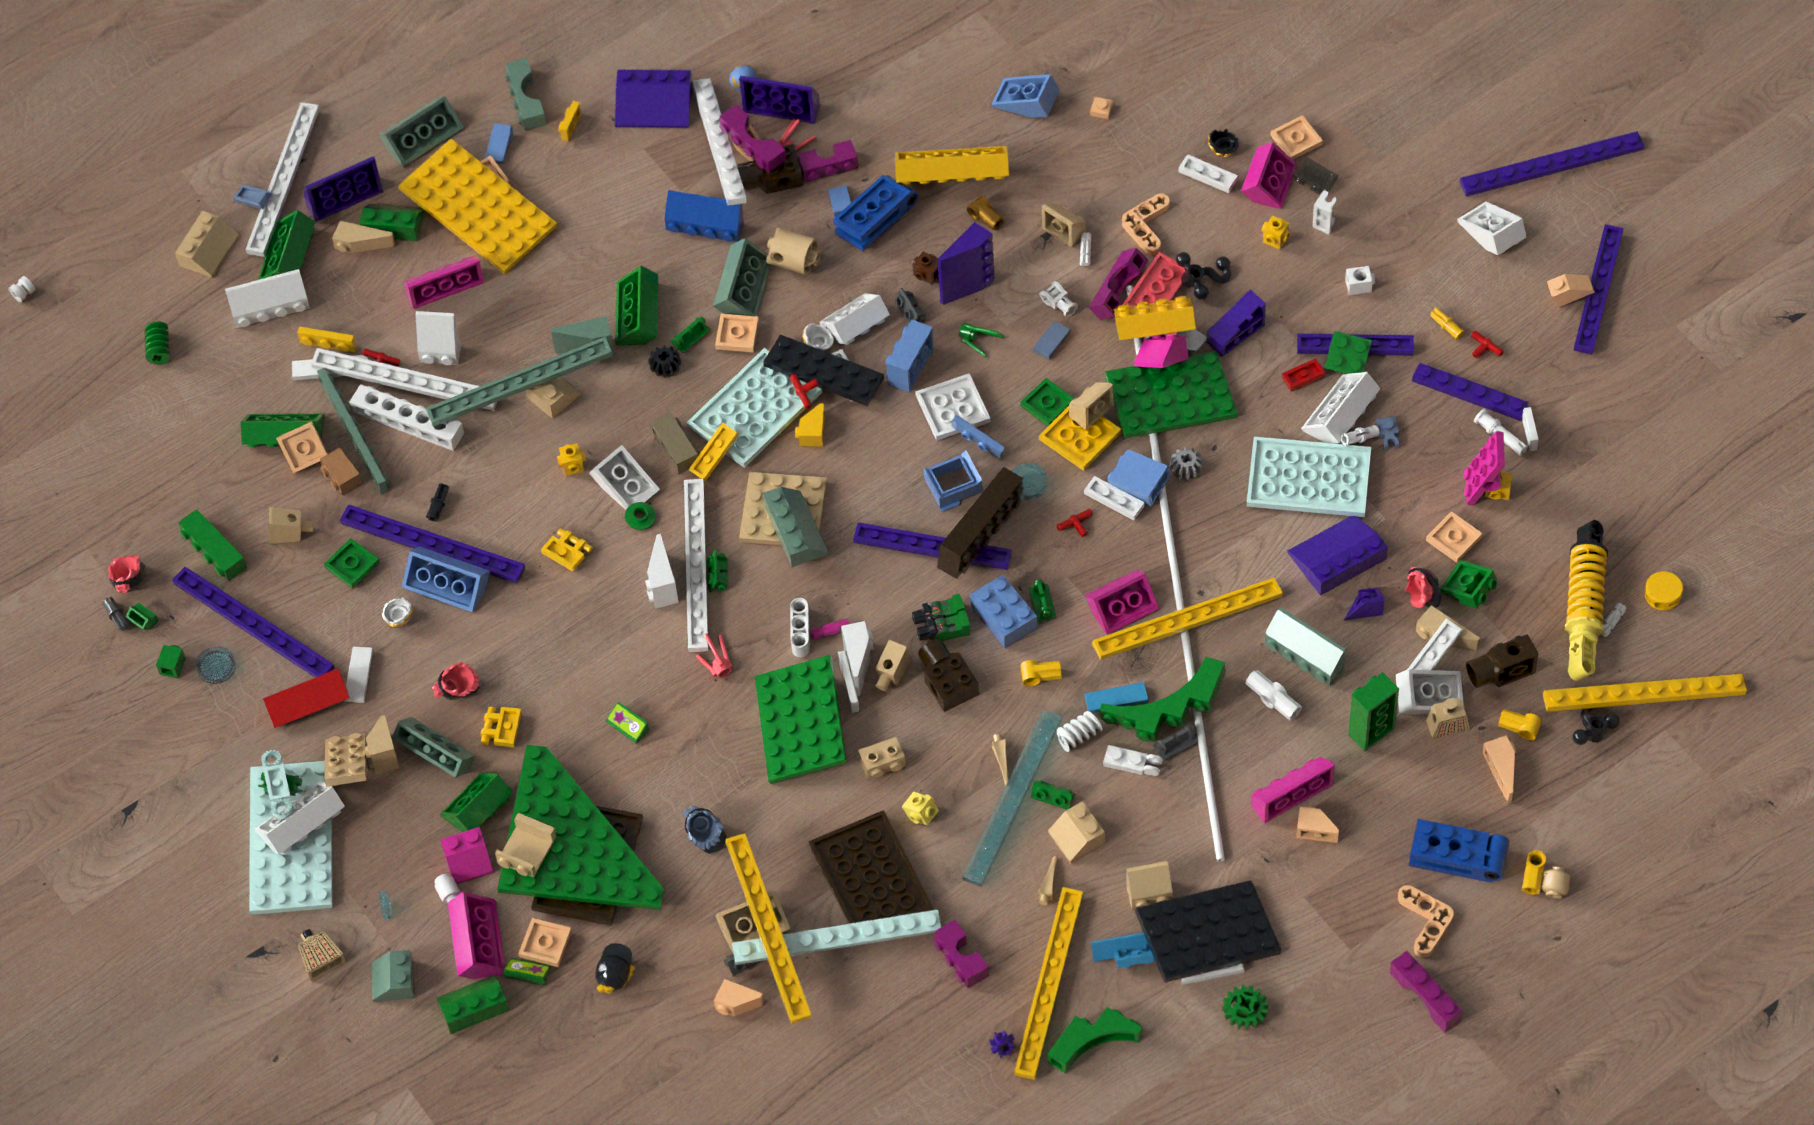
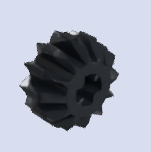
M664 345L661 349L656 346V351H651L648 363L652 373L655 372L657 377L663 374L666 378L667 374L673 376L674 371H679L681 358L679 352L674 350L672 346L666 348Z

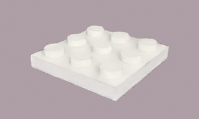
M970 373L915 391L916 398L936 441L960 433L951 427L956 415L974 427L991 422Z

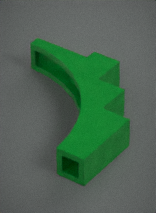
M1205 657L1199 670L1189 682L1178 691L1161 700L1137 706H1114L1102 703L1099 709L1101 720L1108 724L1122 725L1129 730L1135 729L1136 737L1140 740L1156 742L1163 722L1173 727H1183L1191 707L1197 711H1211L1226 673L1225 662Z

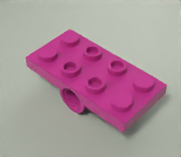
M1495 431L1485 446L1480 449L1478 455L1473 458L1469 467L1465 468L1463 478L1466 481L1464 489L1466 504L1474 506L1485 491H1496L1501 488V470L1505 466L1504 432Z

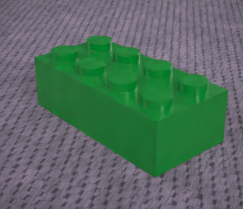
M1383 672L1378 676L1371 677L1362 688L1358 687L1352 693L1348 736L1364 752L1395 729L1399 688Z

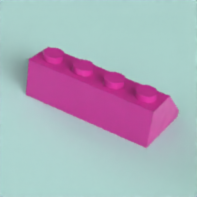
M474 255L403 282L412 307L416 309L483 284L484 279L480 261Z
M1322 757L1309 760L1303 767L1291 770L1287 776L1275 779L1269 786L1263 789H1257L1251 795V806L1264 823L1270 821L1332 786L1334 781V763Z
M461 892L448 902L458 976L475 980L504 974L505 962L495 899Z

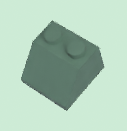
M410 950L391 951L372 962L373 1002L415 998L414 960Z

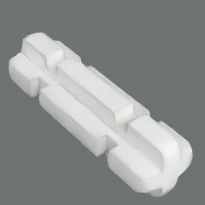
M1083 232L1081 234L1080 265L1088 267L1091 257V233Z
M1617 603L1614 610L1604 620V630L1601 633L1603 637H1607L1610 634V630L1615 627L1620 617L1626 612L1625 605Z

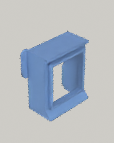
M966 450L957 457L929 468H923L924 480L941 511L960 505V500L983 492L982 478ZM965 468L971 481L943 492L936 477Z

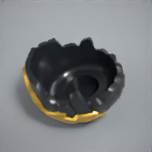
M1215 129L1209 134V146L1211 151L1217 156L1228 157L1238 149V138L1232 132H1228V129H1224V131H1217Z

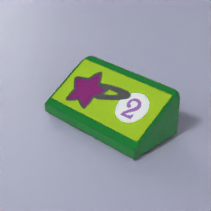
M617 702L606 719L609 725L635 744L649 731L648 723L620 702Z
M510 958L504 969V975L510 979L545 985L551 966Z

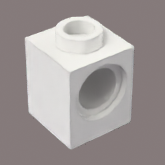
M1369 266L1346 269L1345 281L1349 295L1372 292V284H1375L1374 273H1370Z

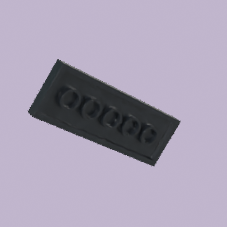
M781 334L763 361L764 367L787 376L797 374L799 380L806 383L816 379L819 383L818 388L865 406L869 405L884 380V374Z

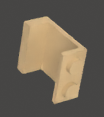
M518 813L514 819L516 825L514 832L503 851L497 850L495 855L500 866L507 869L512 868L523 876L529 875L534 877L557 838L554 827Z

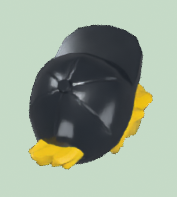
M618 943L609 944L605 947L595 973V978L599 985L596 989L600 993L610 994L613 991H617L630 980L633 975L632 972L635 970V967L631 964L632 953L630 948Z

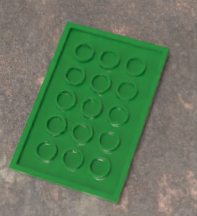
M1217 351L1188 356L1189 359L1164 368L1131 366L1105 371L1106 382L1113 385V403L1125 439L1237 418L1238 412Z
M830 655L754 676L768 781L771 784L847 763L833 659Z

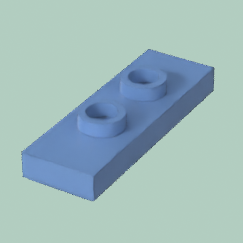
M956 415L951 427L959 431L966 440H972L977 443V446L982 451H988L997 458H1001L1005 449L1003 445Z

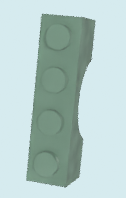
M524 58L506 63L507 71H504L506 81L511 83V85H508L510 95L515 96V99H512L515 110L519 109L520 112L517 113L519 124L523 123L525 130L546 125L541 101L531 99L524 94L527 87L533 84L528 59Z

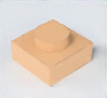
M1094 97L1090 116L1108 119L1113 100Z

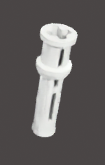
M1482 409L1475 417L1474 423L1480 424L1491 435L1495 431L1504 432V443L1519 456H1522L1528 449V446L1501 425L1499 419H1494L1487 413L1486 409Z

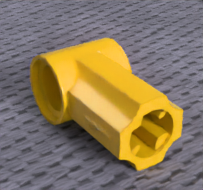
M1027 660L1020 665L1022 682L1025 686H1036L1040 681L1062 679L1059 661L1038 663L1035 660Z
M1503 709L1498 727L1517 732L1523 739L1533 741L1536 739L1542 719L1535 714L1521 715Z
M1539 850L1531 851L1526 861L1522 891L1530 895L1540 894L1546 856ZM1538 861L1540 865H1534L1531 862Z

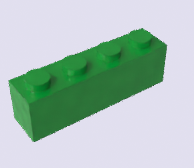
M197 509L178 522L181 537L185 541L189 540L192 548L197 553L201 552L203 554L202 557L208 565L212 564L220 577L224 576L230 581L247 568L244 557Z

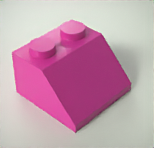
M1169 333L1166 335H1154L1144 339L1134 361V366L1164 368L1189 359L1186 336Z
M480 827L440 839L451 876L456 884L494 873Z

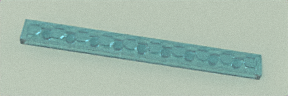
M1042 710L962 876L964 881L982 887L1058 729L1062 716Z

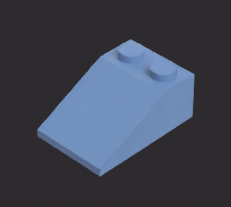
M1051 74L1004 78L991 105L997 109L1031 118L1048 117L1060 89Z

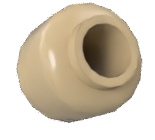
M1552 867V870L1544 872L1542 890L1546 893L1547 897L1561 899L1562 896L1568 894L1571 877L1568 873L1564 872V868Z

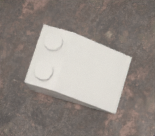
M1484 202L1457 219L1458 223L1481 246L1496 255L1504 253L1505 250L1526 238L1524 223L1521 217L1488 202Z
M416 311L417 347L420 362L426 364L458 365L462 345L454 313Z
M623 445L589 473L599 486L625 510L633 503H645L660 490Z
M657 534L647 571L648 580L645 581L649 601H654L656 609L679 603L675 580L661 534Z
M865 621L841 626L843 646L847 654L857 697L861 694L871 660L870 650H874L871 629L866 628Z
M1408 669L1396 674V683L1399 688V714H1429L1434 704L1445 702L1449 698L1461 699L1464 707L1460 671Z

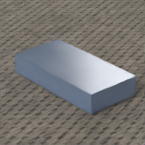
M243 184L233 199L236 203L263 209L272 194L270 191Z
M1054 321L1034 345L1033 352L1049 360L1068 337L1070 329Z

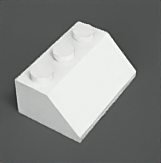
M864 293L819 323L821 326L826 325V329L832 332L833 340L836 343L847 345L852 343L857 335L869 332L870 327L883 323L890 314L880 295Z

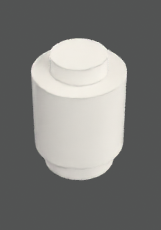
M442 874L435 879V888L443 904H448L450 900L461 893L454 878L449 874Z

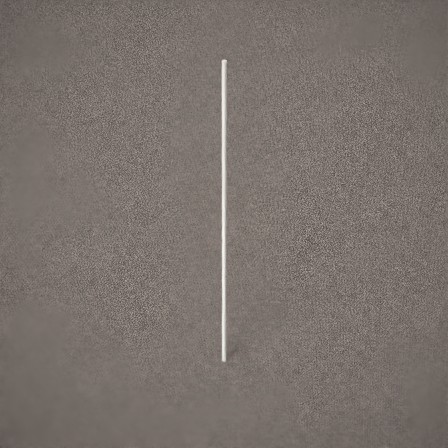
M1131 285L1126 287L1127 297L1133 290ZM1141 337L1134 338L1136 356L1142 345ZM1157 433L1149 434L1153 460L1161 463ZM1164 486L1159 494L1178 611L1185 607L1166 488ZM1186 630L1181 632V639L1189 682L1195 675L1189 632ZM1193 708L1216 859L1218 862H1223L1225 856L1202 713Z

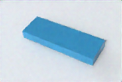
M1144 682L1084 694L1087 709L1091 713H1098L1102 703L1114 706H1133L1148 703Z

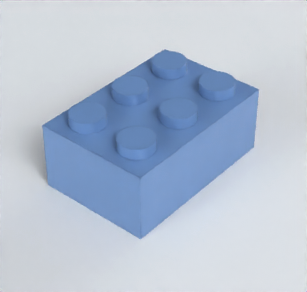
M912 319L909 325L904 327L901 339L896 341L892 355H888L885 362L888 385L910 392L934 350L933 327Z
M1004 575L999 576L970 594L971 608L1004 648L1038 629L1036 614Z

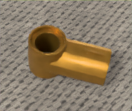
M984 196L978 197L966 208L968 214L974 220H981L993 231H997L1004 223V217L991 207L990 202Z

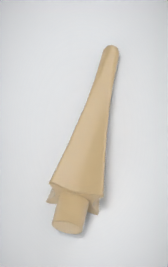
M995 734L993 736L992 749L999 763L1005 786L1009 787L1006 739L1002 740L1001 734Z
M1056 856L1052 858L1049 870L1038 890L1040 894L1038 897L1040 899L1039 904L1043 906L1048 904V900L1052 902L1057 862Z

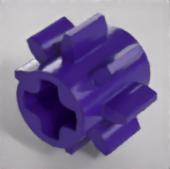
M1005 1030L999 1033L994 1032L995 1036L989 1040L991 1046H993L991 1048L992 1053L998 1052L1000 1058L1003 1055L1011 1056L1012 1048H1016L1015 1042H1012L1015 1039L1013 1034L1007 1036Z

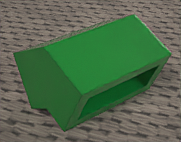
M139 602L135 606H130L125 616L142 630H150L158 622L157 616Z

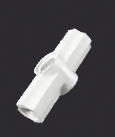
M1258 670L1253 671L1247 678L1246 685L1260 696L1262 702L1267 707L1275 708L1288 720H1294L1299 715L1302 706L1287 695L1285 688L1280 683H1273Z

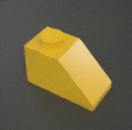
M824 403L817 405L799 420V427L795 428V438H799L800 446L823 447Z

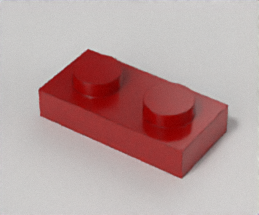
M1316 358L1282 373V379L1291 392L1325 377V371Z

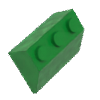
M368 204L362 209L359 225L392 232L394 239L417 241L425 210Z
M480 772L439 815L461 832L478 827L481 829V824L485 820L490 819L495 814V810L508 801V796L513 791L498 774Z
M495 975L436 998L450 1034L509 1011L507 1000Z

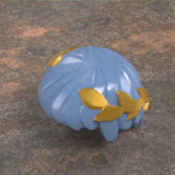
M748 64L737 66L730 75V83L738 92H741L740 76L760 79L758 71Z

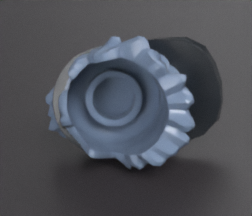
M690 806L689 809L684 810L683 816H686L685 829L688 838H690V841L695 846L710 854L720 850L725 845L727 835L723 829L724 825L719 822L720 818L705 808Z

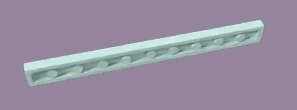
M938 910L783 934V938L790 956L931 934L941 928ZM760 938L732 943L735 965L768 960Z

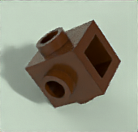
M923 251L919 257L917 256L913 260V275L918 280L933 285L939 277L938 258L933 254Z

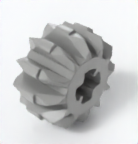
M1184 447L1183 451L1177 449L1176 454H1172L1170 468L1173 475H1178L1179 479L1186 477L1189 480L1190 476L1196 478L1197 473H1201L1203 459L1200 452H1195L1194 448L1187 450Z

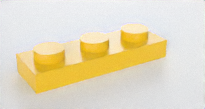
M300 326L297 331L300 343L306 346L313 345L324 349H337L343 352H355L357 347L354 335Z
M722 422L691 465L689 471L706 482L739 434Z

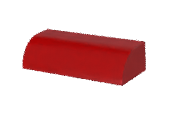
M335 669L265 697L263 700L273 726L276 728L349 699L350 695L341 671Z

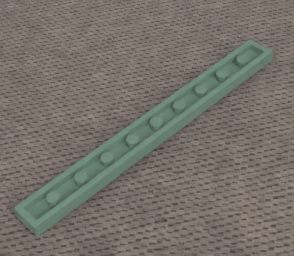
M603 337L426 408V411L434 427L611 357L613 353L606 337Z

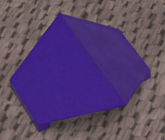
M1378 587L1358 590V595L1344 620L1383 615L1384 596Z

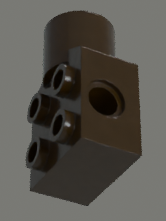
M794 145L782 146L785 149L786 161L770 173L764 168H760L755 159L737 164L743 188L748 189L758 186L766 194L803 186L802 172Z
M1528 634L1516 636L1511 641L1494 645L1487 654L1467 661V674L1475 688L1489 683L1502 687L1535 674L1539 653Z
M941 639L931 640L920 648L918 656L926 667L924 669L925 683L944 712L979 695V683L960 653H950Z

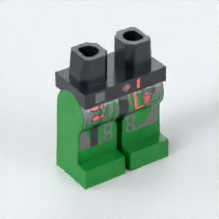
M960 593L952 595L951 599L934 601L929 604L923 603L922 609L912 612V619L915 625L925 623V626L917 628L919 641L928 639L930 641L934 639L944 641L970 635V623Z

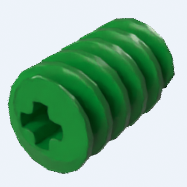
M160 321L149 323L144 329L145 358L148 362L155 365L165 364L170 360L168 325Z

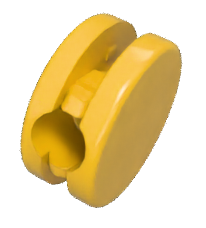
M1656 572L1646 582L1645 599L1651 607L1657 610H1671L1681 601L1683 584L1680 578L1671 572Z

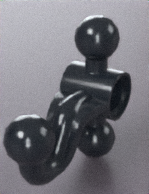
M1181 252L1176 257L1177 264L1185 269L1181 276V281L1186 287L1195 288L1194 295L1197 299L1203 300L1209 294L1208 288L1200 283L1204 275L1217 283H1226L1231 278V270L1229 268L1231 263L1225 256H1221L1216 260V267L1218 270L1223 271V276H1220L1211 267L1202 268L1197 264L1190 265L1191 257L1186 252Z
M1593 708L1582 709L1581 719L1586 730L1578 729L1573 733L1574 743L1584 745L1588 740L1596 743L1600 742L1604 737L1606 728L1614 729L1619 725L1618 715L1609 713L1603 718L1596 715L1592 716L1590 712Z

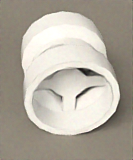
M22 276L17 284L9 287V292L19 302L26 299V295L32 294L35 291L34 285L25 276Z

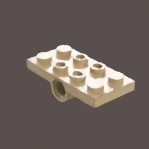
M353 733L349 736H333L325 739L326 787L367 781L369 768L364 749L366 747L365 733Z

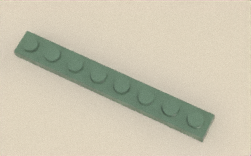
M324 368L318 370L319 381L381 494L388 492L387 483H389L387 475L385 472L381 473V465L378 459H373L372 448L370 444H365V436L362 430L358 431L355 417L349 415V406L346 401L342 402V394L339 388L334 387L335 382L332 375L327 374Z

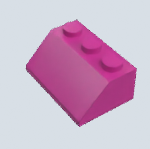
M1273 142L1258 147L1241 192L1254 203L1278 209L1282 208L1297 163Z
M1139 570L1122 576L1085 595L1092 614L1106 634L1159 609L1146 574Z

